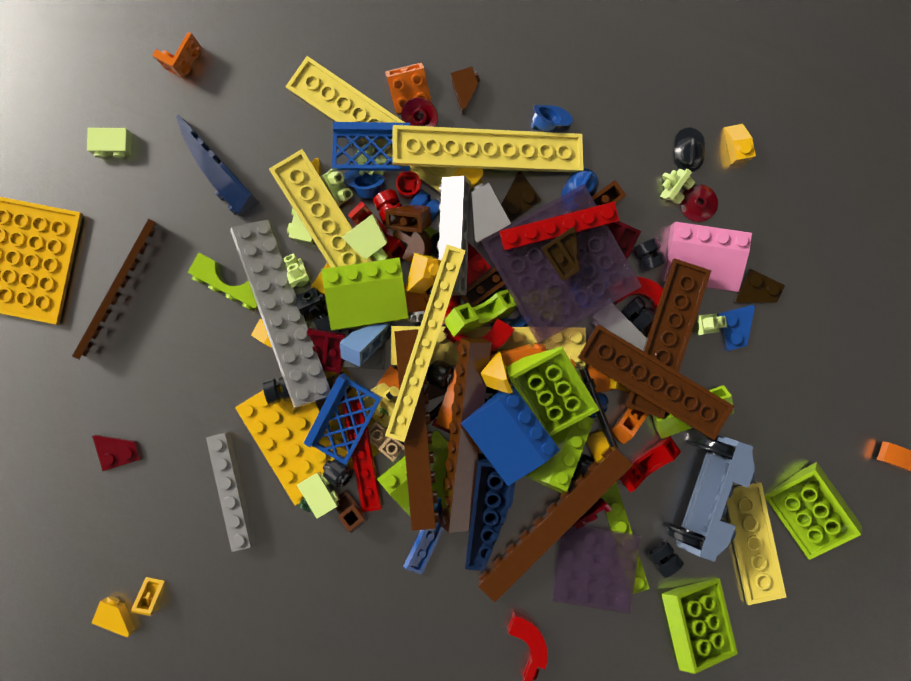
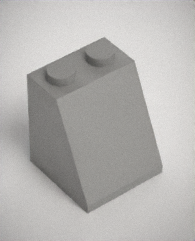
M481 183L475 186L471 195L475 247L499 236V231L509 229L511 226V222L489 183L486 185Z

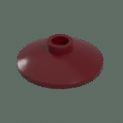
M415 97L408 100L402 108L401 118L405 123H410L411 126L436 127L438 122L437 110L429 100ZM420 112L424 114V118L420 117Z
M696 184L683 192L684 199L680 203V208L684 216L689 220L704 222L716 213L718 199L710 187ZM698 199H702L704 204L699 205Z

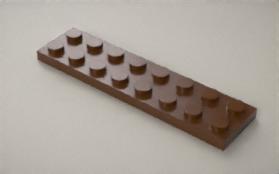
M148 218L72 357L80 360L82 355L87 356L93 345L89 343L90 340L97 338L102 329L99 326L100 322L105 323L111 312L108 310L110 304L115 305L120 296L117 293L119 288L124 289L130 278L126 275L129 270L134 271L139 262L136 257L139 253L143 255L148 246L145 243L148 236L152 238L157 230V227L154 226L156 222Z
M674 258L643 351L679 372L712 270ZM630 390L625 407L664 419L666 413L664 410Z
M599 324L596 325L577 357L579 360L712 440L716 439L734 408V405Z

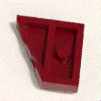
M620 221L608 224L607 259L625 266L641 231Z
M308 329L307 334L314 344L313 350L319 357L323 371L341 373L343 359L341 358L340 343L346 337V334Z
M101 435L92 436L102 471L142 459L137 441Z
M600 498L573 525L578 530L587 523L597 519V513L602 510L608 513L612 508Z

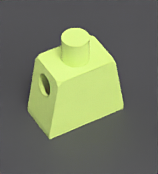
M371 214L342 237L364 259L371 255L377 261L385 260L388 257L382 249L388 241L374 214Z

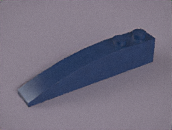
M178 114L176 119L184 140L201 171L217 190L215 194L221 201L226 200L230 204L227 207L234 215L238 213L243 217L259 201Z
M481 453L478 454L465 569L484 571L495 542L499 537V532L513 503L515 482L509 486L506 485L485 455Z

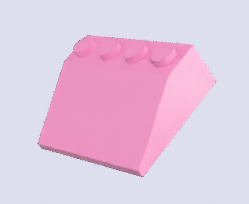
M674 222L670 225L666 254L668 262L665 263L663 281H666L672 260L675 258L712 270L706 288L739 292L750 252L752 233Z

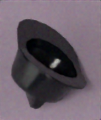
M689 127L680 130L675 137L674 160L679 169H689L691 172H694L703 164L705 142L700 131Z

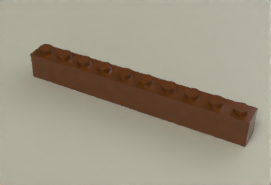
M614 180L572 212L614 201L616 205L626 197V194L617 181ZM555 238L522 247L467 287L466 295H459L465 304L469 303L471 307L478 306L546 255L541 248Z
M418 329L394 331L399 391L419 332ZM427 375L425 376L404 442L412 531L436 529V523H439V512L434 509V503H438L437 491H433L432 483H436L435 471H431V463H434L433 451L429 452V444L432 443V432L427 430V424H431L430 412H426L425 404H429L428 392H424V384H427Z
M461 338L460 345L458 346L459 358L456 365L457 376L454 385L452 422L449 426L450 440L447 444L448 458L445 462L446 476L443 481L444 494L441 499L442 512L439 517L440 526L448 533L470 531L479 447L467 433L461 422L485 403L486 384L481 372L489 363L492 342L484 338Z
M615 445L612 448H606L601 454L602 458L598 462H592L587 468L589 471L584 476L582 474L578 476L573 482L575 485L570 490L568 489L567 492H563L560 495L561 499L557 503L553 502L546 509L547 513L543 517L539 516L533 522L534 526L529 531L526 529L519 536L520 540L516 544L512 543L505 552L507 553L502 558L499 556L492 563L493 567L489 571L485 570L479 576L478 587L493 602H496L633 466L632 461Z

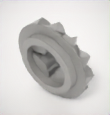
M425 311L410 313L407 321L409 323H421Z

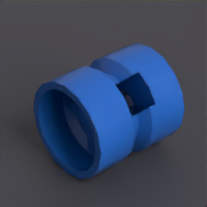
M421 189L410 205L430 206L432 223L440 213L439 203L441 202L436 199L431 200V195Z

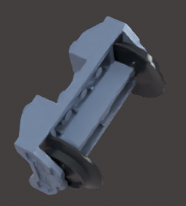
M717 435L714 441L699 437L697 442H688V444L712 452V454L706 452L682 527L661 521V524L667 528L666 534L677 539L678 547L713 562L730 545V542L734 540L736 535V526L721 519L727 511V499L733 494V482L749 488V485L755 479V465L752 455L754 446Z

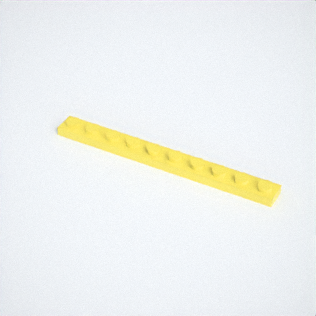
M446 245L385 434L387 437L405 442L466 250Z

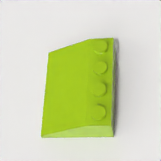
M400 257L321 269L331 331L409 319Z
M563 347L523 357L506 367L512 384L550 436L600 410Z
M586 417L550 436L560 451L546 463L524 477L559 493L567 492L594 419Z
M437 428L432 432V443L429 444V452L433 451L434 463H431V471H435L436 483H432L433 491H437V496L442 498L444 494L443 481L446 476L445 462L448 458V440ZM403 456L379 476L377 480L410 516L405 456Z
M817 462L800 470L765 495L766 500L809 560L862 535L861 523Z
M720 578L674 588L661 594L680 671L696 674L738 654Z

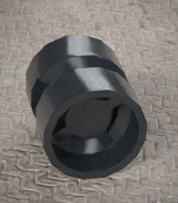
M657 237L634 247L637 256L642 258L641 264L645 272L668 262L664 252L659 250L661 245Z
M637 296L621 313L628 320H632V324L639 331H642L653 321L655 312L650 307L646 308V303Z
M283 376L279 377L278 380L273 378L263 381L264 395L268 405L280 403L281 399L284 401L291 400Z
M667 540L658 543L647 553L654 565L658 564L657 569L664 578L672 576L684 565L678 554H673L674 549Z

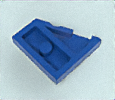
M754 305L717 314V317H726L727 327L721 328L727 351L748 345L755 310Z

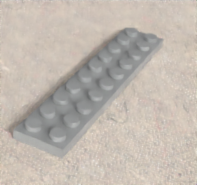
M268 219L231 227V234L293 407L297 408L327 399L331 390L319 357L313 350L314 344L307 334L308 327L304 316L301 315L297 307V297L294 289L289 284L287 270Z

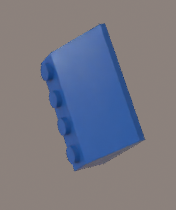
M511 386L513 393L508 394L499 391L461 422L467 433L507 486L543 465L560 451L513 386Z

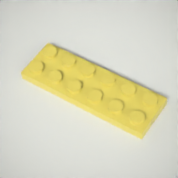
M752 483L749 485V488L745 486L734 487L732 496L726 502L729 523L736 526L733 544L746 604L752 605L786 598L762 483Z

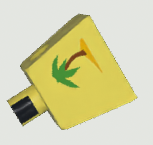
M380 383L370 390L383 397L372 418L386 428L390 422L399 389L396 386L389 387L385 383ZM370 396L363 397L366 408L374 405L375 399Z

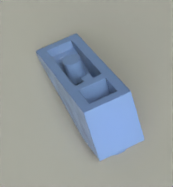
M393 321L373 324L349 334L340 343L341 358L361 367L391 336Z

